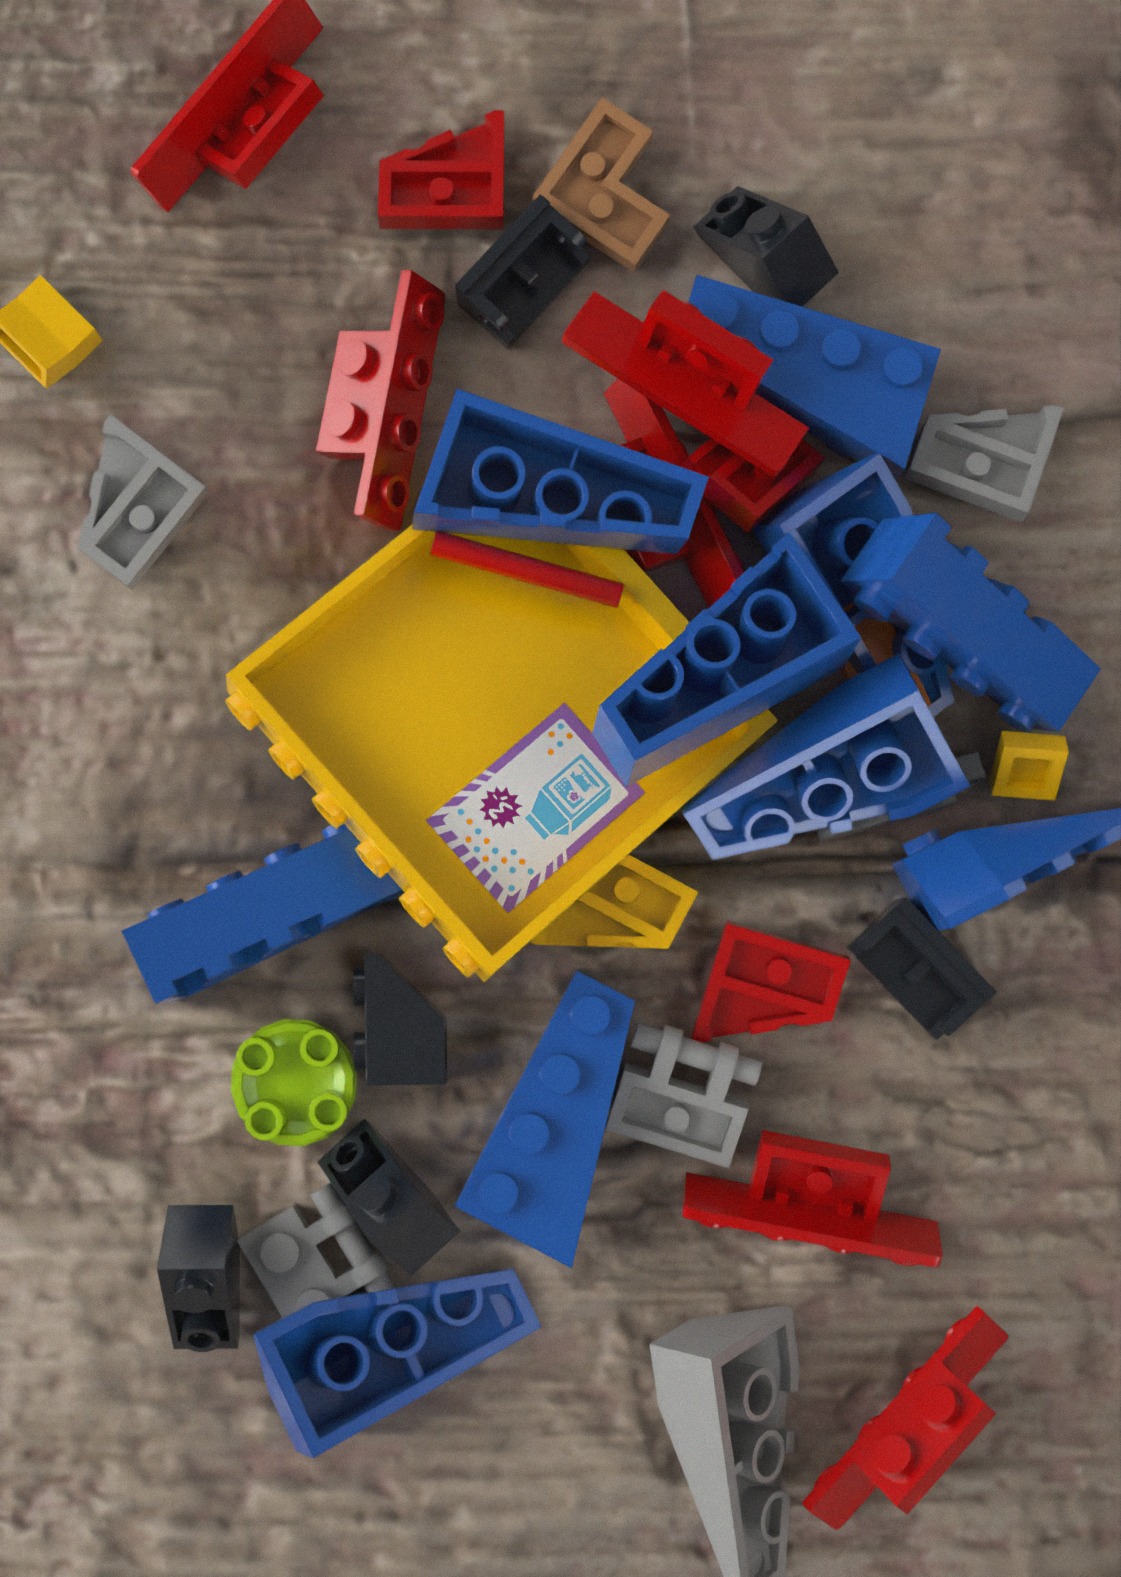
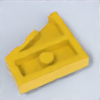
M628 855L538 934L531 943L535 945L668 949L698 892Z

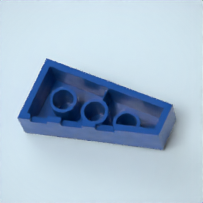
M696 275L688 303L696 306L704 316L729 332L748 339L759 351L773 359L756 394L808 426V433L825 442L826 448L846 460L850 457L858 462L872 454L880 453L894 479L897 481L905 470L941 349Z
M457 388L414 510L412 529L677 554L689 538L709 477Z
M938 513L882 519L840 581L857 594L853 600L854 604L870 617L881 622H886L889 619L906 632L902 640L916 653L930 660H935L938 657L951 667L953 672L950 678L958 686L978 697H983L985 694L1000 705L1001 708L997 714L1010 726L1025 733H1030L1032 729L1059 732L1101 668L1054 623L1037 616L1030 619L1025 614L1029 608L1028 603L1030 601L1015 586L986 578L982 573L989 562L974 547L965 545L962 549L948 542L945 537L952 527Z
M789 531L773 545L771 552L754 567L750 566L732 583L731 588L709 609H704L686 625L685 630L664 650L660 649L599 705L592 734L624 785L628 787L844 668L861 636Z

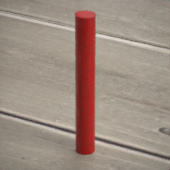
M436 530L430 556L617 608L624 587V583L438 530Z

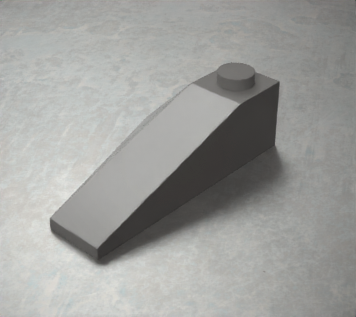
M781 1305L690 1319L650 1344L658 1407L723 1577H785L790 1497L786 1492L780 1491L784 1455L794 1453L795 1431L785 1428L787 1391H798L800 1370L792 1308Z

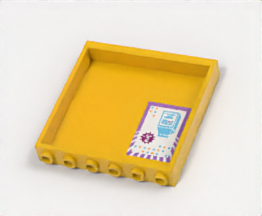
M412 524L226 674L227 692L231 696L225 700V703L246 729L251 731L254 727L258 726L274 745L268 751L276 764L288 777L294 780L301 774L316 791L317 794L311 800L320 814L336 829L345 824L361 842L355 848V851L364 864L379 878L388 873L405 892L399 897V901L409 915L423 928L432 923L443 935L448 943L442 949L453 965L466 977L469 978L472 974L476 973L485 982L679 811L683 805L689 802L757 742L778 720L769 710H766L626 787L592 734L599 705L660 649L664 650L685 630L689 621L624 549L449 533L624 583L619 605L617 608L430 556L436 532L413 530Z

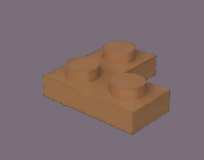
M602 97L532 196V202L540 194L544 196L554 209L581 232L587 240L586 242L635 274L669 225L670 214L623 184L652 142L653 130Z

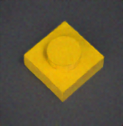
M1001 731L989 778L992 796L1055 801L1069 753L1066 736Z

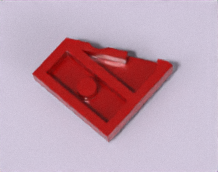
M494 110L485 114V124L455 137L452 131L448 130L428 139L420 148L404 149L379 160L378 221L380 229H504V110Z
M726 920L692 1029L691 1039L704 1043L712 1041L714 1037L751 1032L752 1035L776 1031L781 1026L798 1024L806 1026L832 1021L851 962L850 957Z

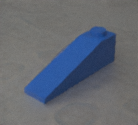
M876 453L797 491L782 502L752 530L766 554L771 552L773 545L790 531L843 609V607L854 603L853 600L857 594L840 581L882 519L911 516L913 513L911 506L881 454ZM856 605L845 612L854 627L865 618L878 621L864 613ZM888 619L886 622L892 623L896 631L892 642L893 656L899 653L909 672L918 675L932 703L928 707L933 717H935L955 702L947 665L938 657L935 660H930L909 648L902 640L906 632ZM860 639L848 660L858 674L877 665L864 642Z
M898 653L841 683L681 808L683 815L712 860L788 844L794 834L829 827L831 834L852 830V822L886 814H888L890 821L911 817L970 787V784L901 655Z
M1121 808L959 831L941 838L937 828H934L902 844L907 856L892 863V866L911 903L937 930L952 929L1027 890L1024 882L1033 883L1049 875L1059 873L1075 864L1074 862L1077 861L1075 856L1086 852V854L1093 853L1120 840Z
M514 1268L311 1302L254 1333L253 1337L268 1392L296 1452L315 1458L528 1336L542 1326Z

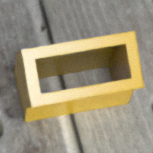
M41 275L18 297L0 309V344L46 389L78 366L103 341L95 328Z

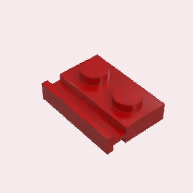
M710 438L687 457L682 468L708 476L703 495L748 534L812 477L825 457L802 439L777 477H772Z

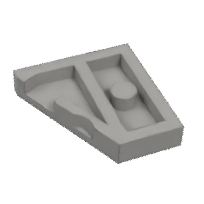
M1054 405L1044 406L1039 413L1007 415V409L984 410L974 416H965L959 412L929 414L922 426L904 479L1022 522L1029 514L1064 409Z
M110 414L104 421L102 430L105 436L99 469L98 471L94 470L89 491L91 507L89 514L83 519L77 548L133 590L210 492L202 483Z

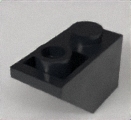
M739 186L718 198L711 206L710 212L693 227L698 236L755 293L803 307L839 273L808 215Z
M364 954L365 967H355L353 972L354 1006H365V1032H355L354 1034L355 1071H366V1086L445 1084L448 1081L447 1016L383 954Z
M365 1118L317 1161L369 1242L411 1276L460 1232L433 1192Z
M168 1205L157 1272L173 1349H189L195 1352H209L215 1349H238L240 1338V1245L237 1242L239 1236L233 1205Z

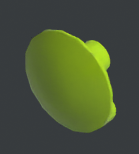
M283 1019L261 1027L239 1046L236 1052V1059L232 1065L231 1094L239 1116L243 1119L247 1131L253 1137L259 1140H269L277 1145L305 1146L326 1139L346 1121L356 1100L358 1073L355 1071L350 1050L332 1030L312 1020Z

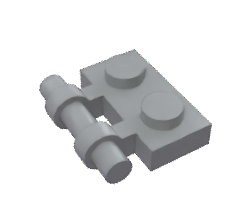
M638 1023L631 1048L654 1054V1060L650 1070L625 1063L607 1118L605 1130L729 1168L749 1111V1103L746 1100L727 1095L731 1079L755 1086L761 1072L762 1061L740 1055L739 1047L720 1042L718 1047L683 1037L684 1030L665 1024L663 1030ZM675 1061L710 1072L706 1087L670 1077Z
M331 1182L310 1195L322 1215L320 1219L308 1225L295 1203L237 1240L282 1318L311 1302L350 1296L351 1292L362 1286L365 1287L367 1292L395 1288L386 1273L390 1269V1265L381 1251L374 1253L356 1220ZM334 1235L352 1265L351 1268L339 1275L319 1244Z

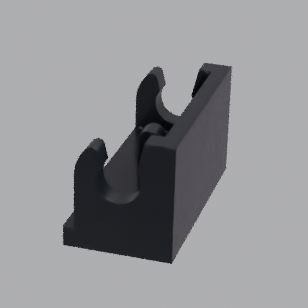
M540 194L455 284L458 306L506 349H509L589 264L591 255L582 247L587 240L575 226L554 209L550 202Z
M906 897L895 899L846 946L856 959L934 1040H938L944 1033L947 1036L951 1035L986 1001L990 1000L997 993Z

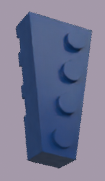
M342 824L338 829L330 825L322 830L324 840L304 849H301L299 843L284 847L264 858L266 866L244 876L241 871H236L221 877L206 886V893L186 902L183 899H178L148 913L149 919L122 930V934L155 1004L180 1002L405 892L388 873L379 878L364 864L355 851V848L361 842L345 824Z
M577 970L569 982L455 1203L456 1208L570 1268L573 1266L635 1003L633 999Z

